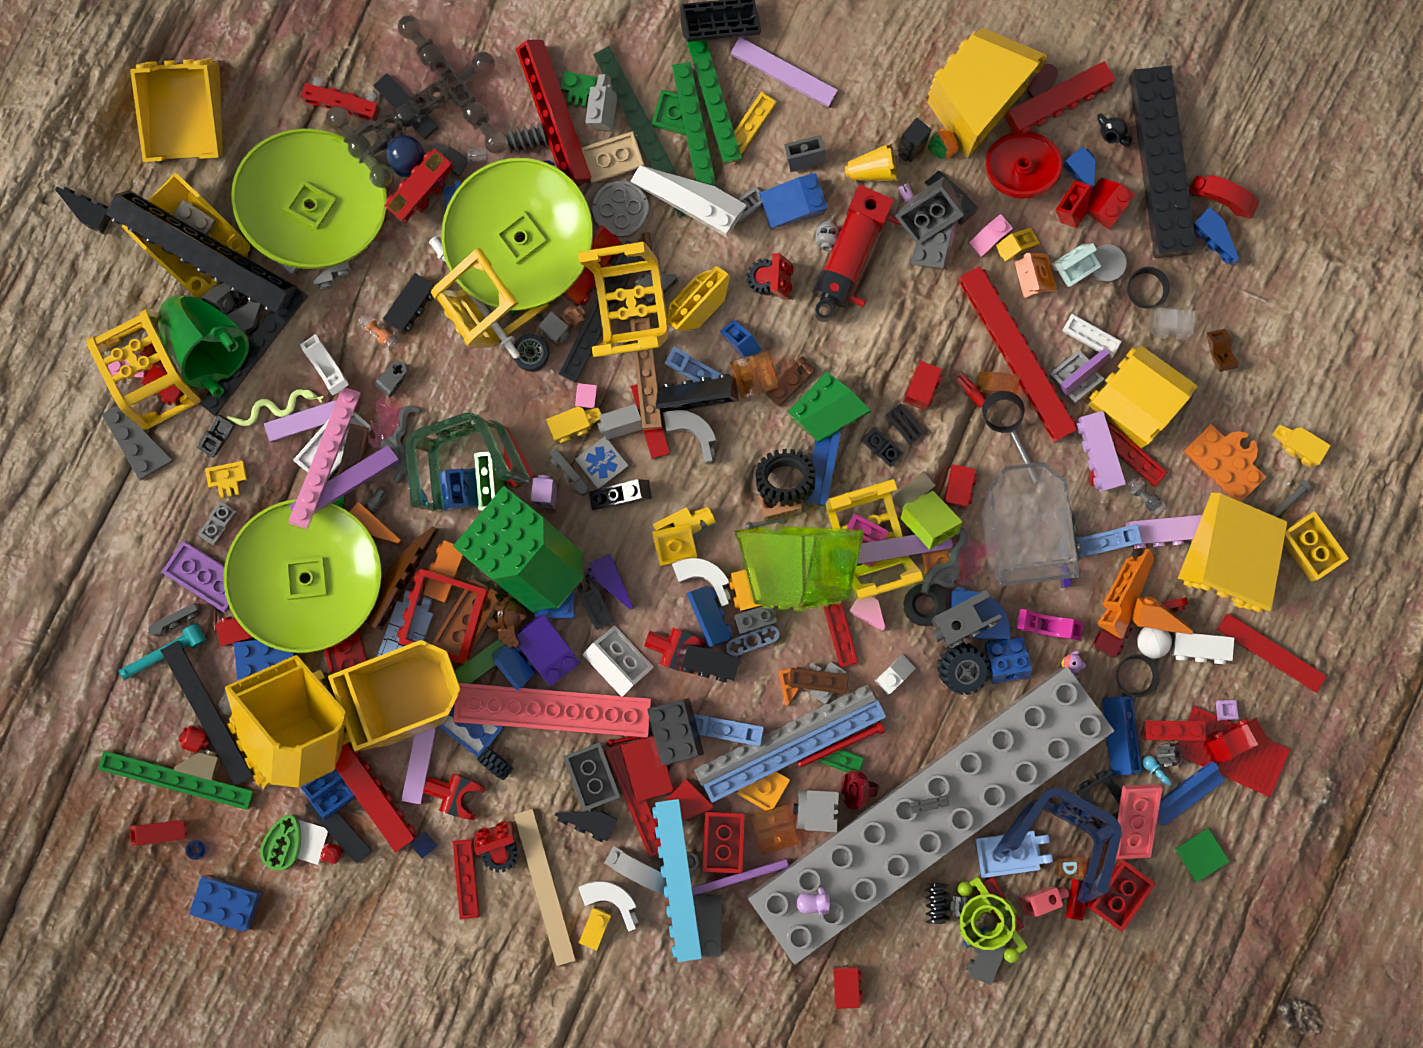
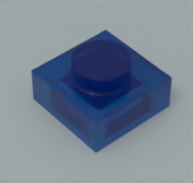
M426 831L410 843L421 859L438 846Z

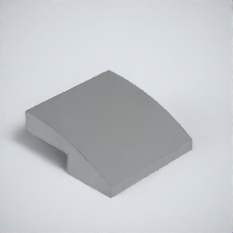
M1078 350L1054 369L1050 375L1062 390L1061 383L1086 364L1089 359ZM1096 371L1068 394L1067 397L1076 405L1104 382V378Z

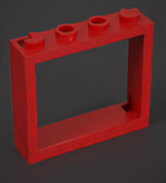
M421 568L414 577L416 584L408 597L410 604L403 614L405 621L403 627L401 626L398 631V643L409 645L417 642L408 639L426 577L476 592V599L460 653L447 652L450 660L465 664L469 662L490 588L427 568Z

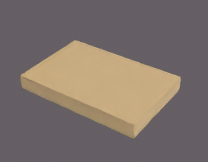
M633 131L581 148L592 177L590 179L592 185L636 171L640 165L645 166Z

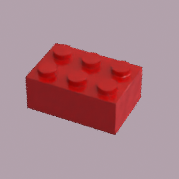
M705 812L703 872L742 873L744 813Z
M1119 859L1113 868L1108 892L1101 897L1089 901L1086 907L1111 926L1123 932L1156 883L1125 860Z

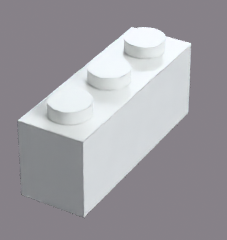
M1172 633L1170 656H1176V660L1187 661L1188 658H1195V662L1207 663L1208 659L1214 660V664L1226 665V661H1233V637Z

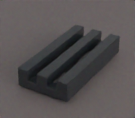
M901 403L885 416L909 445L925 433ZM898 410H900V411L902 412V414L907 418V420H908V421L912 424V426L917 430L918 434H916V433L913 431V429L908 425V423H907V422L903 419V417L898 413ZM893 414L898 418V420L903 424V426H904V427L908 430V432L913 436L912 439L909 438V436L904 432V430H903V429L899 426V424L894 420V418L892 417Z

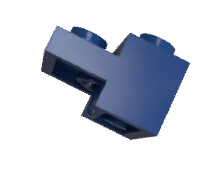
M475 468L451 469L439 473L444 511L479 507Z
M1023 637L985 643L992 684L1031 677L1032 667Z

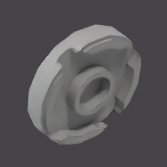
M1104 244L1098 246L1097 250L1093 253L1101 267L1092 272L1091 275L1099 281L1112 282L1117 280L1126 269L1124 253L1114 245Z

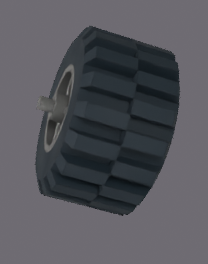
M963 642L954 648L948 646L945 648L946 652L940 654L942 659L937 661V664L940 666L937 667L938 676L951 691L957 692L960 695H963V693L970 695L971 691L976 693L978 692L977 688L985 686L983 682L989 679L986 675L990 674V669L988 668L990 664L986 660V656L972 644H965Z

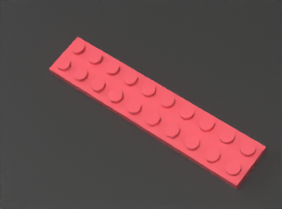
M459 683L461 690L455 701L453 722L648 738L649 715L647 709L650 708L651 699L527 688H521L517 691L514 687Z

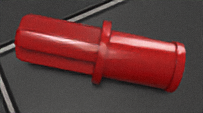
M964 373L960 374L955 381L966 392L965 395L969 396L980 408L986 400L985 396L977 389L978 386H975Z

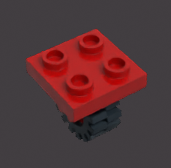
M772 253V261L764 258L763 261L758 259V263H752L753 268L749 266L748 270H750V273L747 272L746 276L749 277L747 282L750 288L761 295L772 293L782 300L790 299V294L792 293L791 275L794 272L792 262L780 253Z
M502 821L494 827L481 828L474 833V850L476 855L482 854L485 866H489L491 871L495 869V872L499 873V870L502 869L503 873L506 872V868L510 870L512 865L516 864L518 858L517 846L514 842V827L511 821Z

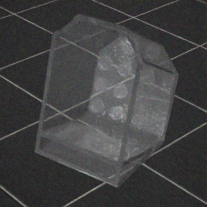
M1045 462L1005 466L988 487L981 514L988 572L999 586L1079 578L1067 479L1059 475Z

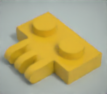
M244 461L205 468L208 487H218L221 499L225 498L224 490L227 491L228 497H232L233 488L235 495H240L238 482L248 480Z

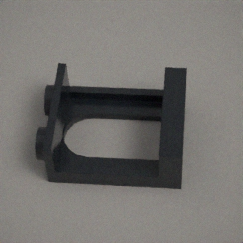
M1103 769L1094 775L1096 778L1092 781L1086 780L1078 785L1079 789L1076 790V793L1081 799L1097 807L1090 795V788L1102 782L1107 786L1120 806L1122 790L1112 776L1113 772ZM1119 810L1112 814L1117 820ZM1094 817V821L1099 828L1106 824Z

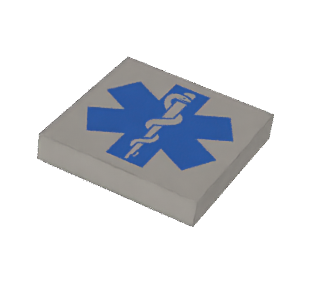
M605 436L575 459L597 489H601L629 467L612 444L606 440Z

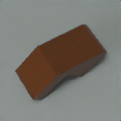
M1221 329L1207 332L1206 336L1212 360L1219 372L1238 368V361L1231 351L1232 339L1227 331Z

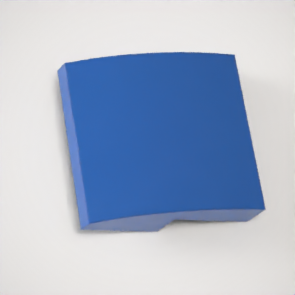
M336 768L334 771L300 787L324 820L356 798Z

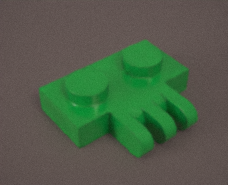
M564 71L560 89L563 92H569L567 104L571 105L572 99L575 98L574 106H579L581 99L583 100L582 107L586 108L590 87L597 85L598 77Z

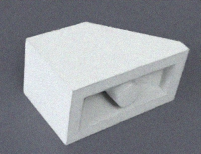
M902 654L874 681L889 695L916 668Z

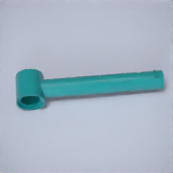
M199 623L185 628L183 636L120 669L121 677L126 680L165 659L160 650L178 640L183 648L189 645L191 648H195L205 643L207 638Z

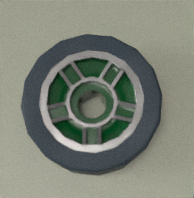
M527 334L516 340L514 346L519 352L520 357L514 358V360L521 369L534 372L546 365L549 360V349L543 338L535 334ZM533 349L534 355L529 356L527 354V351L529 352Z

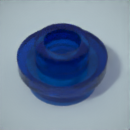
M193 840L186 846V855L192 860L202 858L206 852L204 843L199 840ZM195 846L199 848V852L197 854L193 851V848Z

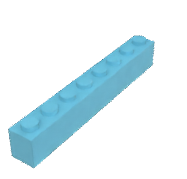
M679 799L656 802V807H652L654 819H658V827H655L656 838L661 840V846L658 847L659 859L663 858L664 866H661L662 878H666L667 886H663L665 898H669L670 906H666L667 916L672 918L673 926H669L670 937L675 938L676 945L672 946L673 958H677L678 962L702 959Z

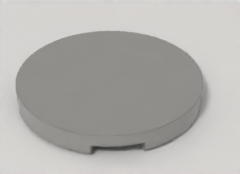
M616 181L607 183L596 193L592 212L598 227L603 225L616 237H627L635 234L644 226L649 214L647 197L641 188L629 181Z

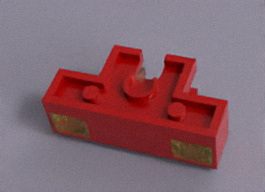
M435 148L425 154L424 161L412 169L411 176L407 180H403L399 184L397 192L391 194L386 200L384 206L404 224L407 223L417 210L422 214L430 204L427 196L431 192L438 195L443 190V187L446 186L443 180L455 168Z

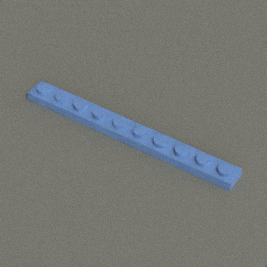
M876 700L703 786L713 803L886 718V715L879 701Z

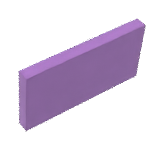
M183 540L161 573L222 612L227 613L230 607L224 590V566Z

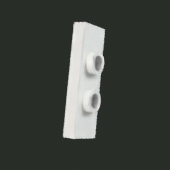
M1074 314L1070 315L1062 332L1098 352L1106 349L1110 353V359L1114 357L1122 342Z

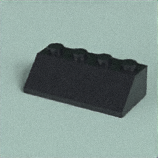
M722 374L717 379L704 377L700 378L699 382L686 380L682 381L681 385H674V383L664 384L663 388H658L656 409L662 412L689 410L739 401L736 378L730 376V374Z

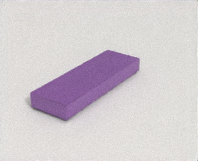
M1103 349L1061 383L1062 392L1066 396L1110 361V353Z

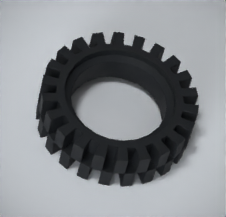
M782 449V454L775 450L774 456L770 452L767 454V459L763 457L761 463L757 464L755 472L757 490L760 492V496L762 498L765 497V501L768 503L772 499V505L776 506L778 501L780 502V507H785V502L789 503V507L793 506V501L798 505L801 503V498L804 501L807 500L808 495L811 496L813 493L812 489H815L816 479L812 460L809 461L807 455L803 457L800 451L795 455L794 449H791L790 453H787V449ZM791 466L802 473L803 480L794 488L779 489L769 482L768 476L778 467Z

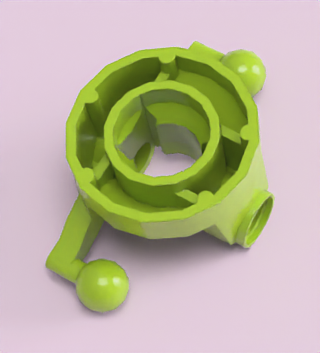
M978 876L970 882H961L957 887L958 893L961 896H970L975 886L981 893V895L971 898L967 902L960 915L961 930L959 932L969 946L972 945L982 950H995L1004 946L1013 938L1018 947L1007 948L1004 952V958L1009 963L1017 962L1020 957L1019 954L1028 947L1016 931V913H1018L1008 898L1004 899L998 895L990 894ZM991 910H994L1002 922L997 923L993 930L985 931L986 933L982 934L974 922L980 921L983 914L991 913Z

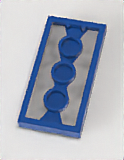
M454 703L446 721L439 727L476 757H479L483 750L492 744L504 727L453 722Z

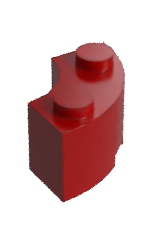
M1256 717L1251 720L1244 718L1237 722L1238 726L1226 732L1222 730L1212 735L1214 739L1209 741L1208 745L1218 763L1230 760L1267 739Z

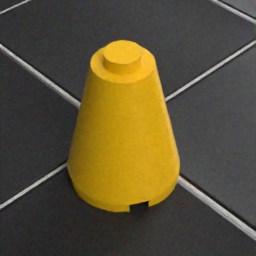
M886 144L848 161V166H845L846 176L850 177L851 180L898 181L896 177L898 173L895 155L893 156L891 150H893L892 144Z

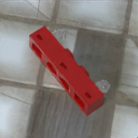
M319 75L313 78L312 84L305 83L301 98L305 103L376 123L380 107L376 103L378 95L375 91H369L365 99L358 98V95L350 92L347 94L340 93L341 91L336 88H323L324 79Z

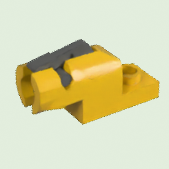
M708 506L693 511V514H690L686 507L654 523L653 527L655 531L671 528L673 524L674 526L690 523L693 539H697L712 528L716 521Z

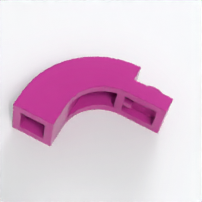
M1020 609L1017 618V628L1021 629V631L1081 641L1084 622L1043 615Z

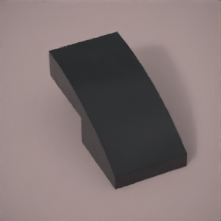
M217 415L210 430L205 432L197 448L214 458L229 438L236 424L227 420L222 415Z

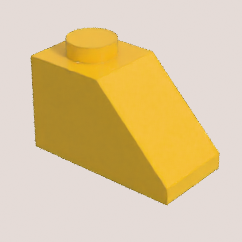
M1027 228L1010 234L996 244V247L1004 261H1008L1036 247L1040 242L1032 228Z
M594 906L579 943L597 951L612 913Z

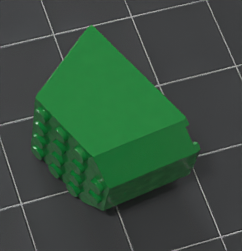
M505 486L499 490L453 545L463 556L532 612L549 608L558 609L584 579V573L582 572L583 552Z

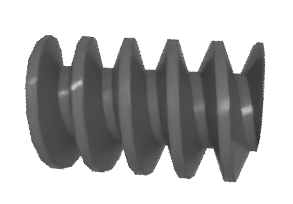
M538 122L537 128L530 124V130L524 125L522 132L518 127H516L515 133L508 129V135H506L510 153H512L513 147L517 152L520 151V146L527 150L528 144L533 149L535 142L539 147L542 146V141L547 145L545 132L540 122Z

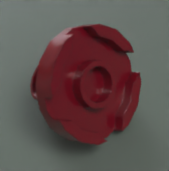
M850 770L848 774L843 776L841 794H845L846 800L843 801L848 808L852 810L864 808L869 797L877 796L879 785L868 781L862 771Z

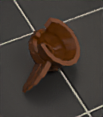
M501 593L495 594L496 599L501 602L500 606L496 605L494 607L498 611V621L496 618L487 621L488 626L492 632L498 634L499 641L504 646L510 648L514 646L517 648L520 642L518 641L516 631L527 617L523 604L511 594L508 596Z

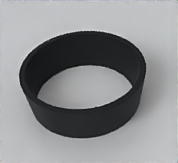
M1142 267L1136 270L1131 275L1127 286L1129 299L1140 308H1153L1162 304L1170 291L1167 276L1155 267ZM1139 274H1152L1160 280L1163 286V294L1155 305H1143L1133 298L1130 291V283Z
M998 391L987 397L982 407V413L988 427L1000 433L1015 430L1021 424L1025 411L1021 398L1010 391ZM1008 400L1019 407L1021 417L1011 426L999 427L987 420L986 413L988 408L997 401Z
M1134 654L1126 657L1119 664L1116 671V680L1119 687L1125 693L1134 697H1143L1153 692L1157 687L1159 670L1155 662L1149 657ZM1129 659L1143 660L1151 668L1152 682L1141 693L1126 691L1119 681V669Z

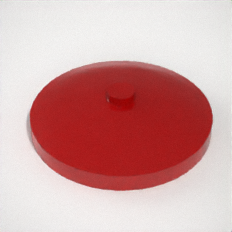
M1029 132L1025 135L1020 133L1015 136L1014 133H1009L999 138L990 147L986 157V174L990 183L999 192L1018 199L1035 198L1047 193L1058 182L1062 170V157L1056 145L1043 135Z

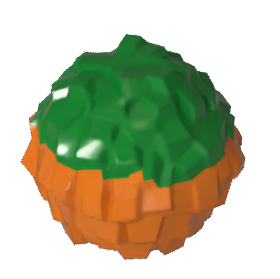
M944 129L933 133L928 145L931 154L939 159L951 158L959 148L954 133Z

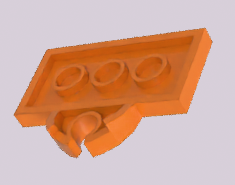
M1209 424L1183 452L1230 498L1242 502L1266 478L1253 465L1258 453L1257 443L1255 440H1252L1249 447L1243 449L1240 446V441L1243 438H1247L1249 434L1237 431L1229 433L1224 437L1212 424Z

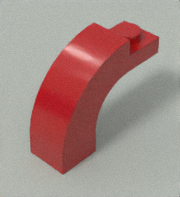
M1196 175L1189 190L1191 196L1212 199L1224 204L1235 216L1252 219L1259 204L1258 199L1242 186L1214 175H1209V177Z

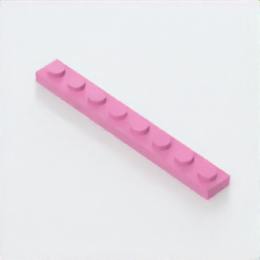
M348 388L340 392L289 518V524L308 530L361 397V392Z

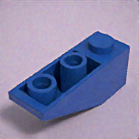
M1209 207L1193 224L1195 236L1199 239L1202 238L1210 250L1216 251L1223 262L1232 266L1239 260L1238 254L1224 219Z

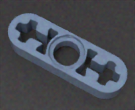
M770 625L731 639L726 644V651L730 656L736 657L774 643L779 638V630L775 626ZM768 629L776 632L773 640L767 637L764 638L765 643L761 644V637L758 632H762V635L767 634ZM751 635L758 638V644L754 647L747 644V638ZM744 638V645L747 650H743V647L738 648L737 653L729 650L731 643L741 644L740 639Z

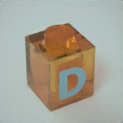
M1081 857L1056 858L1057 878H1083V873H1086L1085 861H1082Z

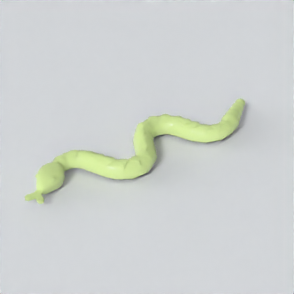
M300 389L290 395L285 410H280L269 399H260L255 402L251 411V417L248 420L227 416V420L240 426H250L256 422L262 406L268 407L275 416L282 418L294 411L296 398L299 395L309 400L318 399L320 403L324 397H317L310 390Z

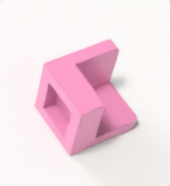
M578 383L575 407L594 408L598 392L597 385Z

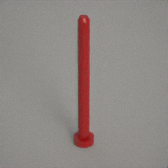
M880 721L875 722V726L798 760L797 765L802 768L876 733L881 735L885 733Z

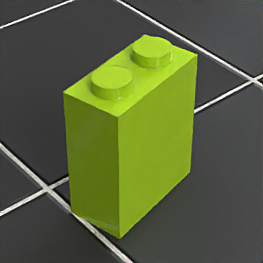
M934 491L923 494L917 500L905 504L901 515V520L929 550L959 534L963 523Z

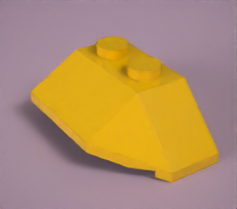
M718 266L696 275L671 301L667 315L668 324L678 332L700 328L725 301L730 275Z

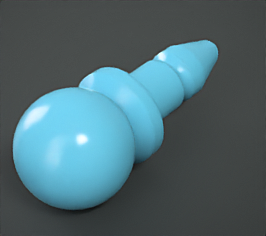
M1146 756L1142 761L1143 767L1150 771L1151 775L1155 774L1161 779L1162 783L1171 786V782L1168 776L1161 770L1162 766L1158 764V760L1154 756Z

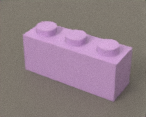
M538 475V478H533L531 502L536 508L555 509L557 485L550 476Z

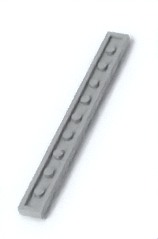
M868 685L859 687L855 691L841 696L839 699L825 704L817 710L807 713L794 721H790L776 730L770 731L763 736L761 746L745 744L707 764L701 765L694 770L701 786L875 701L874 694Z

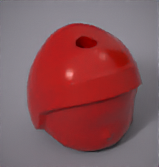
M328 843L321 850L320 860L334 865L340 860L342 849L338 845Z

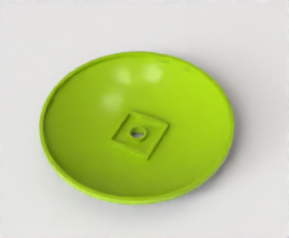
M318 129L288 130L260 142L248 152L240 163L234 176L231 193L234 216L246 239L258 251L270 259L287 266L302 269L329 268L358 256L377 237L386 214V207L384 205L386 204L387 195L384 180L371 157L349 139ZM307 202H312L315 207L307 209L304 205Z
M529 158L499 160L480 168L470 175L452 196L442 223V249L450 272L474 250L482 249L492 263L491 266L498 277L519 302L511 310L533 309L545 305L564 294L583 272L585 266L579 263L578 252L588 251L592 248L593 222L591 212L578 186L556 167ZM519 233L525 234L523 242L516 241V236ZM471 267L456 280L468 294L478 301L495 308L499 307V290L485 271Z
M297 499L277 503L264 509L242 527L232 542L226 557L224 590L232 614L242 628L253 638L280 651L311 653L328 649L341 643L364 624L378 599L382 571L380 556L375 542L368 530L355 516L335 504H330L313 515L307 530L289 524V518L292 513L289 505L297 501ZM305 573L310 574V581L308 583H301V576Z

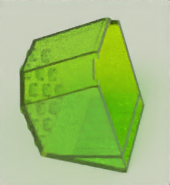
M780 526V530L765 531V527L735 530V537L751 601L754 604L762 605L763 608L778 606V609H790V607H794L795 611H803L806 608L841 604V600L849 599L864 530Z

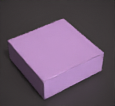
M1237 700L1216 701L1218 721L1239 719Z

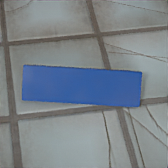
M840 429L839 432L820 443L815 440L812 462L815 467L816 483L815 489H812V495H808V499L804 501L805 503L826 507L825 503L829 496L841 435Z
M1133 696L1103 698L1104 717L1114 729V732L1107 736L1112 775L1142 773Z
M1208 762L1161 798L1157 819L1162 826L1167 825L1225 780L1217 770L1219 768L1215 762Z

